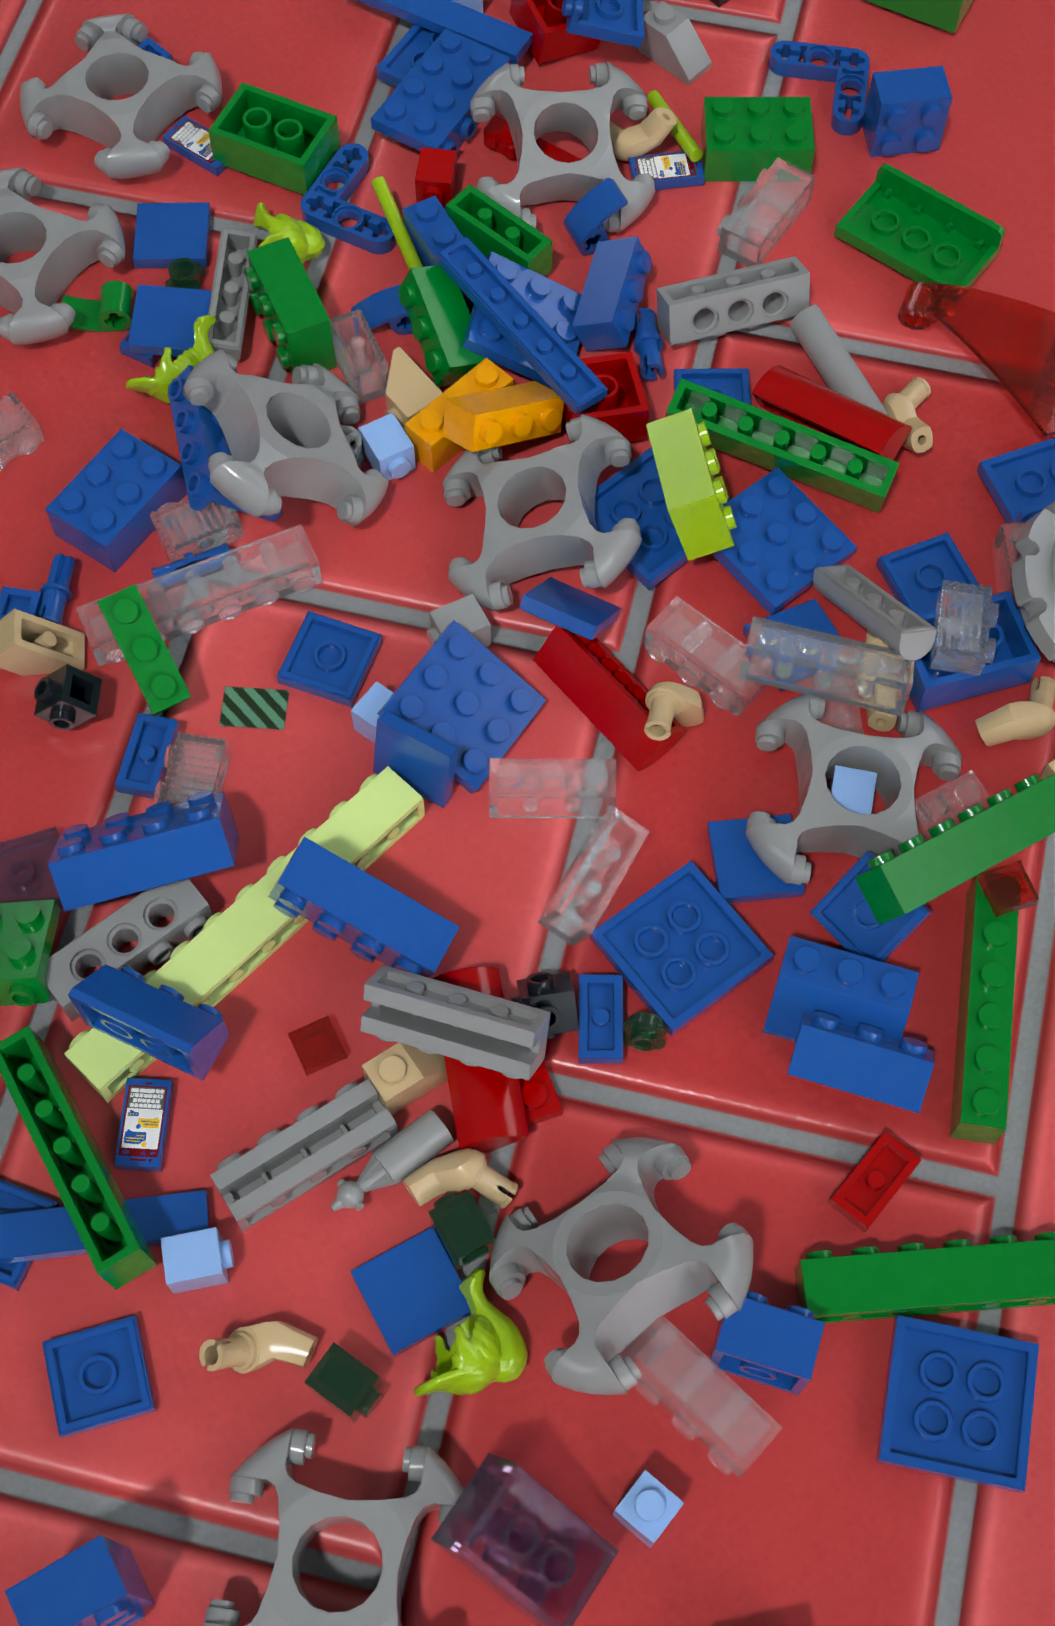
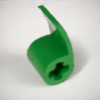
M112 280L104 283L100 289V300H89L67 295L62 297V302L71 306L76 313L69 329L89 332H118L127 330L131 326L134 291L125 282Z

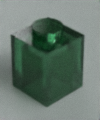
M470 1190L461 1195L457 1191L448 1193L433 1204L435 1208L428 1212L430 1223L456 1271L492 1252L494 1242L496 1241Z
M334 1342L304 1382L312 1393L353 1424L360 1415L367 1418L383 1396V1393L379 1391L382 1385L380 1376Z

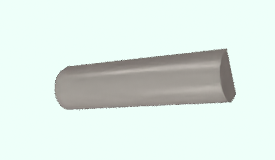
M222 228L208 314L216 317V322L208 331V339L214 351L224 350L225 353L235 357L238 362L241 357L250 287L244 269L249 268L246 251L257 247L258 234Z
M814 304L799 312L792 320L790 328L827 387L888 415V412L819 306Z
M846 564L815 568L813 585L816 591L904 659L910 661L918 660L931 650L937 629L852 566Z

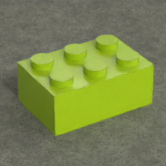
M692 408L647 423L646 427L667 509L688 561L733 547L734 542L730 530L737 528L731 506H723L724 503L728 502L729 496L723 477H715V474L720 473L721 467L715 449H706V446L712 443L705 422L697 424Z

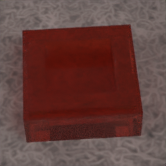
M1021 860L980 873L977 879L995 918L1036 905L1039 900Z
M328 1015L288 1033L306 1076L347 1058Z

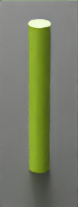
M653 90L648 93L647 101L653 110L658 107L671 110L658 91ZM674 114L677 123L670 133L692 162H698L703 157V151Z
M380 176L373 179L371 184L408 269L423 267L385 178Z

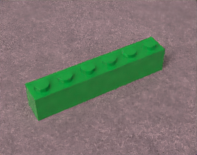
M680 379L667 408L666 417L692 408L697 424L703 421L706 424L712 443L708 446L771 471L778 467L791 479L880 513L899 466L898 462L688 380Z
M1037 773L1014 784L1017 790L1016 793L1012 794L1010 789L1007 788L987 798L986 801L989 807L983 809L981 803H978L958 813L957 816L961 822L954 824L952 818L929 828L928 832L931 836L929 839L924 840L922 834H919L897 845L901 852L900 854L894 856L890 849L868 860L867 863L870 870L854 878L878 924L881 925L911 912L1054 833L1055 774L1040 780Z
M980 873L975 876L966 893L950 1138L995 1144L1007 1128L1021 879Z
M29 1025L0 1041V1074L97 1274L117 1290L155 1267L157 1263L47 1045Z
M1055 1232L1037 1234L1034 1236L1035 1241L1017 1242V1237L1014 1235L998 1236L989 1239V1244L974 1246L971 1245V1240L956 1239L944 1242L943 1248L926 1249L924 1243H908L898 1246L897 1252L880 1253L879 1248L874 1246L853 1249L850 1256L834 1257L833 1251L830 1250L809 1252L805 1254V1259H801L794 1269L799 1307L812 1311L815 1314V1320L827 1324L895 1318L897 1315L913 1317L1055 1305Z

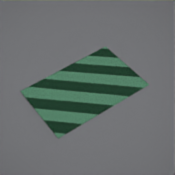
M225 686L219 726L284 730L289 690Z

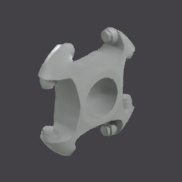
M112 14L95 17L82 22V27L76 32L74 37L76 45L81 50L89 51L81 62L66 72L49 88L37 77L30 78L27 82L21 83V115L29 135L34 139H48L54 130L60 129L83 135L107 147L96 154L94 164L101 172L107 174L110 179L146 176L162 171L163 165L169 159L171 152L168 146L162 141L155 140L178 117L195 107H199L205 113L220 109L223 89L219 68L211 53L194 52L190 57L189 66H184L165 57L142 50L136 45L146 39L148 28L143 22L136 19L133 14ZM135 94L122 100H110L120 95Z
M608 61L589 65V84H594V88L581 91H537L519 87L524 85L525 80L524 66H519V64L506 63L490 75L470 100L471 116L478 123L489 121L496 112L505 117L509 125L518 161L517 175L508 184H501L495 181L493 177H482L478 179L476 189L536 229L535 213H530V208L521 207L560 200L578 202L599 183L607 178H611L617 183L628 204L606 219L602 226L607 232H617L618 234L632 224L648 207L656 190L652 175L646 173L639 174L629 181L619 171L609 132L610 114L616 110H623V113L632 120L643 119L648 111V98L645 92L628 74ZM554 131L571 133L581 139L588 148L590 155L580 161L571 163L555 161L543 153L538 147L536 139L545 133Z
M25 168L0 170V306L14 313L0 318V335L15 346L44 342L67 334L76 313L68 304L63 302L60 304L56 303L61 294L90 264L101 261L105 266L113 268L120 262H124L125 259L123 230L118 217L109 204H92L88 211L87 221L40 208L26 199H31L39 194L42 185L41 180L36 175L29 173ZM18 252H38L32 258L19 263H2L8 256Z
M220 349L208 355L195 366L183 386V395L192 405H202L209 409L216 417L224 433L231 455H227L224 452L214 453L209 457L208 468L210 483L229 501L257 518L261 515L272 516L273 514H278L282 506L280 496L314 500L335 507L338 518L352 527L367 519L377 509L385 496L389 482L379 470L371 469L363 473L356 463L354 454L339 422L352 425L360 420L359 397L339 377L317 363H314L312 366L301 365L295 367L292 374L293 384L253 375H242L236 373V358Z
M581 414L580 417L571 419V422L566 423L568 438L570 442L575 441L571 444L562 445L529 458L498 462L499 459H502L501 446L476 452L466 450L457 459L442 482L446 503L457 507L463 505L472 497H484L486 506L483 548L479 559L473 563L466 558L458 557L452 559L448 566V580L461 594L468 596L473 593L480 606L499 612V609L508 608L509 605L513 604V594L509 585L528 576L553 569L584 565V568H580L582 585L584 588L590 587V589L601 586L606 588L623 572L641 545L640 526L635 519L625 518L620 520L612 528V531L602 533L597 531L595 522V493L601 471L610 465L615 467L627 466L632 458L630 441L615 428L597 418ZM547 500L565 501L559 512L547 523L535 528H518L524 514L535 505Z
M808 692L778 706L757 725L755 729V742L758 749L767 752L776 750L784 743L792 748L796 760L799 803L795 820L787 824L776 823L768 813L752 812L747 819L745 831L746 838L762 863L786 885L788 883L797 885L802 883L808 884L810 879L811 863L806 862L805 855L796 854V852L845 853L861 858L867 851H872L878 856L891 849L894 856L900 854L901 852L897 845L919 835L914 799V785L918 767H932L931 771L944 781L956 780L961 772V753L944 729L923 711L914 712L907 710L906 713L900 712L897 719L896 730L901 732L902 738L870 736L841 730L817 721V719H822L825 699H820L816 695H810ZM835 765L876 772L875 789L883 801L884 811L877 814H859L845 809L835 801L826 783V780L832 778Z
M644 1137L611 1139L612 1143L602 1150L603 1153L598 1156L607 1172L612 1175L603 1185L577 1205L541 1226L529 1208L525 1207L522 1210L519 1208L509 1216L506 1213L499 1227L493 1245L489 1272V1282L496 1293L505 1300L513 1299L521 1293L526 1280L525 1276L529 1273L539 1272L550 1277L567 1292L572 1300L579 1321V1336L575 1344L570 1348H556L550 1351L544 1359L546 1371L552 1381L559 1386L592 1395L628 1394L627 1391L638 1384L637 1380L643 1377V1375L629 1355L622 1359L619 1353L631 1344L657 1318L705 1291L709 1297L704 1301L718 1321L723 1318H729L737 1311L740 1313L745 1302L753 1270L754 1251L752 1237L742 1226L733 1222L721 1229L717 1242L712 1245L701 1246L685 1238L660 1215L654 1197L656 1184L663 1178L665 1180H678L685 1177L691 1169V1164L689 1163L688 1156L679 1145L659 1139ZM641 1239L648 1241V1247L642 1261L629 1274L614 1281L595 1282L590 1280V1272L596 1259L608 1247L622 1240Z
M291 1428L275 1436L247 1457L230 1476L231 1481L228 1492L231 1494L229 1500L244 1504H254L255 1497L262 1498L264 1485L274 1486L278 1494L279 1534L277 1558L258 1613L249 1624L244 1626H402V1576L412 1541L422 1519L427 1513L438 1509V1523L445 1524V1532L468 1535L469 1527H472L474 1508L464 1487L446 1462L429 1446L413 1445V1447H405L402 1472H408L409 1481L421 1482L417 1491L404 1498L384 1500H346L296 1483L291 1473L293 1464L304 1465L306 1458L312 1459L315 1451L316 1434L310 1433L309 1430ZM352 1523L368 1529L376 1537L382 1550V1573L376 1589L364 1603L349 1611L329 1613L318 1609L307 1598L301 1584V1561L307 1545L319 1532L334 1524ZM211 1599L209 1607L207 1606L203 1626H239L241 1611L234 1610L235 1602Z

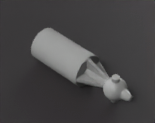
M429 1109L371 1153L372 1156L357 1182L345 1181L344 1179L337 1182L339 1187L337 1197L330 1207L333 1211L343 1208H356L357 1211L363 1209L364 1203L362 1201L365 1192L391 1185L397 1186L402 1182V1179L454 1142L453 1137L440 1118Z

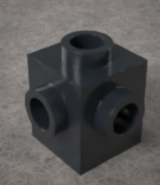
M69 664L64 665L41 678L37 683L34 691V698L36 699L34 716L48 721L52 727L60 730H71L97 716L102 679Z
M538 972L529 975L527 979L516 980L518 996L511 997V1001L551 1012L547 1039L554 1038L559 1033L579 1030L575 992L568 972L553 975L547 972Z

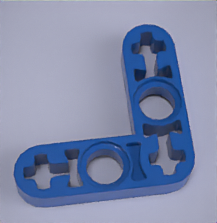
M779 41L771 47L768 64L769 69L774 74L783 77L835 82L830 123L836 133L850 136L856 134L861 129L870 59L866 52L856 48L795 41ZM821 59L827 64L817 66L812 64L811 60ZM852 88L858 91V94L847 95L842 90ZM845 109L851 110L850 119L844 118Z
M349 143L343 145L336 152L302 198L301 212L303 221L315 226L320 232L377 255L389 253L394 249L396 239L387 219L347 202L369 171L368 151L360 144ZM334 181L344 184L338 190H331L326 187ZM348 218L355 219L358 222L352 227H342L339 225L342 220Z

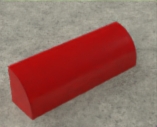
M780 365L769 369L751 392L762 408L780 417L894 460L912 430V427L906 423Z
M556 625L533 658V661L637 771L645 769L659 760L686 732L680 723L673 718L671 734L667 739L656 741L645 734V723L650 711L645 702L648 690L596 637L593 640H589Z
M462 968L432 978L504 999L498 968ZM444 1056L460 1149L471 1148L479 1152L489 1153L529 1137L519 1079L508 1078L501 1072L481 1066H468L457 1059Z

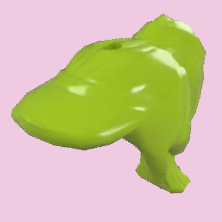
M258 203L254 226L256 228L264 227L270 233L259 247L289 237L302 264L305 261L318 258L322 254L325 241L318 228L305 221L293 219L286 214L280 213L272 216L269 214L264 203Z
M210 314L198 317L193 325V347L185 350L173 362L171 359V348H164L160 365L155 368V376L153 378L144 376L130 379L125 384L126 389L148 393L151 397L170 404L168 388L171 381L177 378L189 365L195 367L208 355L215 352L209 342L208 331L216 322V317Z
M475 1268L459 1285L460 1291L466 1298L471 1315L461 1325H457L454 1328L455 1340L450 1350L445 1349L444 1340L441 1336H435L436 1371L434 1372L432 1369L431 1380L420 1383L413 1389L415 1396L438 1392L462 1396L471 1395L482 1391L492 1382L506 1383L517 1379L525 1369L528 1356L525 1340L514 1322L486 1298L483 1292V1281L486 1275L484 1269Z

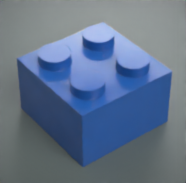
M943 66L873 72L862 122L870 157L939 150L953 98Z
M748 1291L740 1313L737 1311L729 1318H723L719 1321L707 1366L799 1395L811 1380L825 1322L815 1320V1314L808 1309L787 1305L786 1310L768 1305L766 1297Z

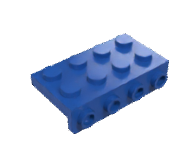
M563 0L561 13L562 16L566 17L567 33L621 45L641 47L645 38L643 0Z
M444 29L371 117V128L419 151L421 147L455 150L457 153L465 140L472 138L479 124L471 116L470 100L490 75L506 63L511 64L510 57L448 29Z
M189 365L177 378L171 381L168 388V397L190 508L201 511L210 502H214L246 513L229 501L210 483L209 457L218 452L231 455L224 433L213 413L202 405H192L183 395V386L190 372L195 368ZM282 507L278 514H273L272 516L261 515L259 518L274 522L283 514Z
M1055 437L980 461L977 472L1014 537L1019 535L1025 523L1032 516L1055 501Z

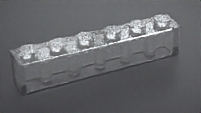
M300 524L136 586L165 642L184 634H194L203 627L215 622L231 620L240 613L255 607L271 605L277 599L292 593L308 591L314 585L322 583V577L317 556ZM103 598L75 608L98 666L106 663H116L124 659L98 607L97 601Z

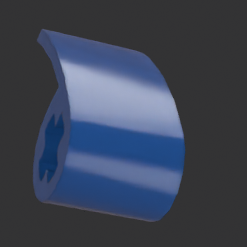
M607 178L590 190L576 203L564 219L563 224L583 255L594 254L597 243L608 240L607 232L603 228L602 223L628 204L627 199L614 179Z
M401 284L370 295L351 308L356 340L376 327L388 322L392 330L398 334H413L412 323L406 308L402 306L399 299L398 288Z

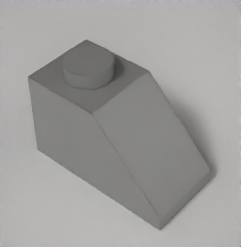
M661 1L644 15L645 38L641 47L638 48L640 53L688 86L711 68L712 62L687 16L665 1Z

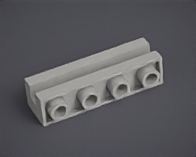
M382 965L364 984L363 1000L371 1002V1006L361 1016L360 1031L375 1035L380 1040L387 1042L396 1041L416 1047L421 1052L427 1054H440L457 1059L468 1066H481L501 1072L508 1078H522L528 1081L545 1059L551 1012L386 965Z
M369 1079L360 1084L352 1082L337 1091L334 1096L335 1099L321 1108L315 1105L304 1110L297 1116L296 1123L283 1131L275 1129L266 1133L256 1142L257 1147L242 1156L240 1153L233 1154L217 1165V1171L212 1173L210 1177L243 1232L372 1153L398 1133L396 1121L389 1110L385 1109L381 1104L378 1093Z

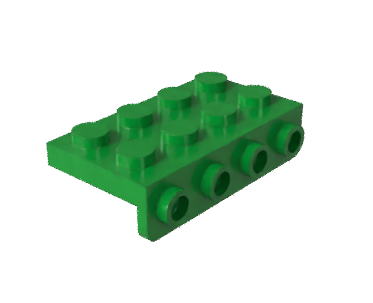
M886 163L880 166L877 170L875 182L838 222L834 232V236L955 304L961 300L999 254L1005 235L1004 228L993 220L982 216L962 203L949 198Z
M55 899L0 903V1006L17 1005L26 1007L49 1001L51 992L44 979L61 911Z

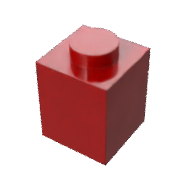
M421 147L415 176L416 203L435 195L443 208H446L445 205L454 198L457 182V153L455 150Z

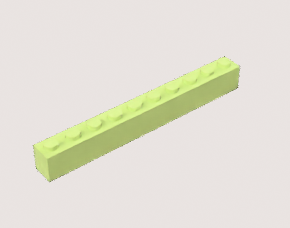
M387 766L378 775L372 774L362 783L359 792L348 802L342 801L337 804L331 811L329 819L319 828L308 830L301 837L298 845L306 837L365 871L425 816L423 797ZM296 848L286 857L280 856L275 859L268 867L267 874L257 883L245 886L237 894L235 902L223 913L217 912L212 915L204 924L203 931L194 939L178 945L172 952L170 960L159 970H152L143 976L146 979L144 983L157 989L161 985L169 986L184 996V1002L197 1008L200 1003L211 1007L216 1006L309 921L298 915L297 919L284 915L273 906L276 901L268 897ZM94 1028L79 1033L70 1043V1049L64 1053L73 1068L107 1103L126 1087L127 1078H136L156 1060V1058Z

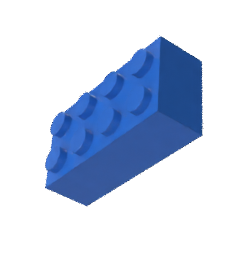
M211 790L200 791L190 795L186 802L171 805L169 801L159 802L149 806L145 813L130 816L127 812L119 813L104 820V824L88 828L87 824H78L65 829L62 832L63 835H60L48 861V867L64 911L235 866L239 835L225 792L213 794Z
M306 837L302 839L268 896L276 901L273 906L284 915L293 919H297L298 915L314 923L312 929L319 935L335 941L336 937L351 944L350 951L359 958L371 963L374 959H377L389 967L425 977L435 973L460 928L453 922Z

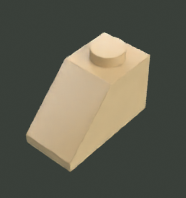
M398 347L393 350L385 392L387 405L385 416L393 413L405 431L404 424L443 392Z
M13 609L0 620L1 669L27 676L51 674L66 664L80 670L85 668V633L17 609Z
M399 1042L361 1065L365 1080L369 1079L378 1093L381 1104L385 1109L389 1110L391 1115L448 1080L443 1055L427 1054L421 1052L416 1047Z

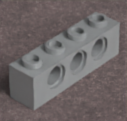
M796 256L656 288L658 329L670 346L675 344L686 345L692 340L709 336L719 337L730 331L743 328L753 329L761 324L777 320H791L799 312L809 307L810 272Z
M188 878L147 889L50 956L44 981L51 995L71 1022H73L78 1017H81V1015L68 997V994L72 987L84 980L83 975L88 969L102 967L107 964L119 971L122 966H126L138 973H142L152 965H160L170 958L178 945L188 939H194L203 931L204 924L213 915L211 908ZM163 917L174 918L166 927H155L156 922ZM131 941L138 942L132 951L128 953L119 952L125 943Z

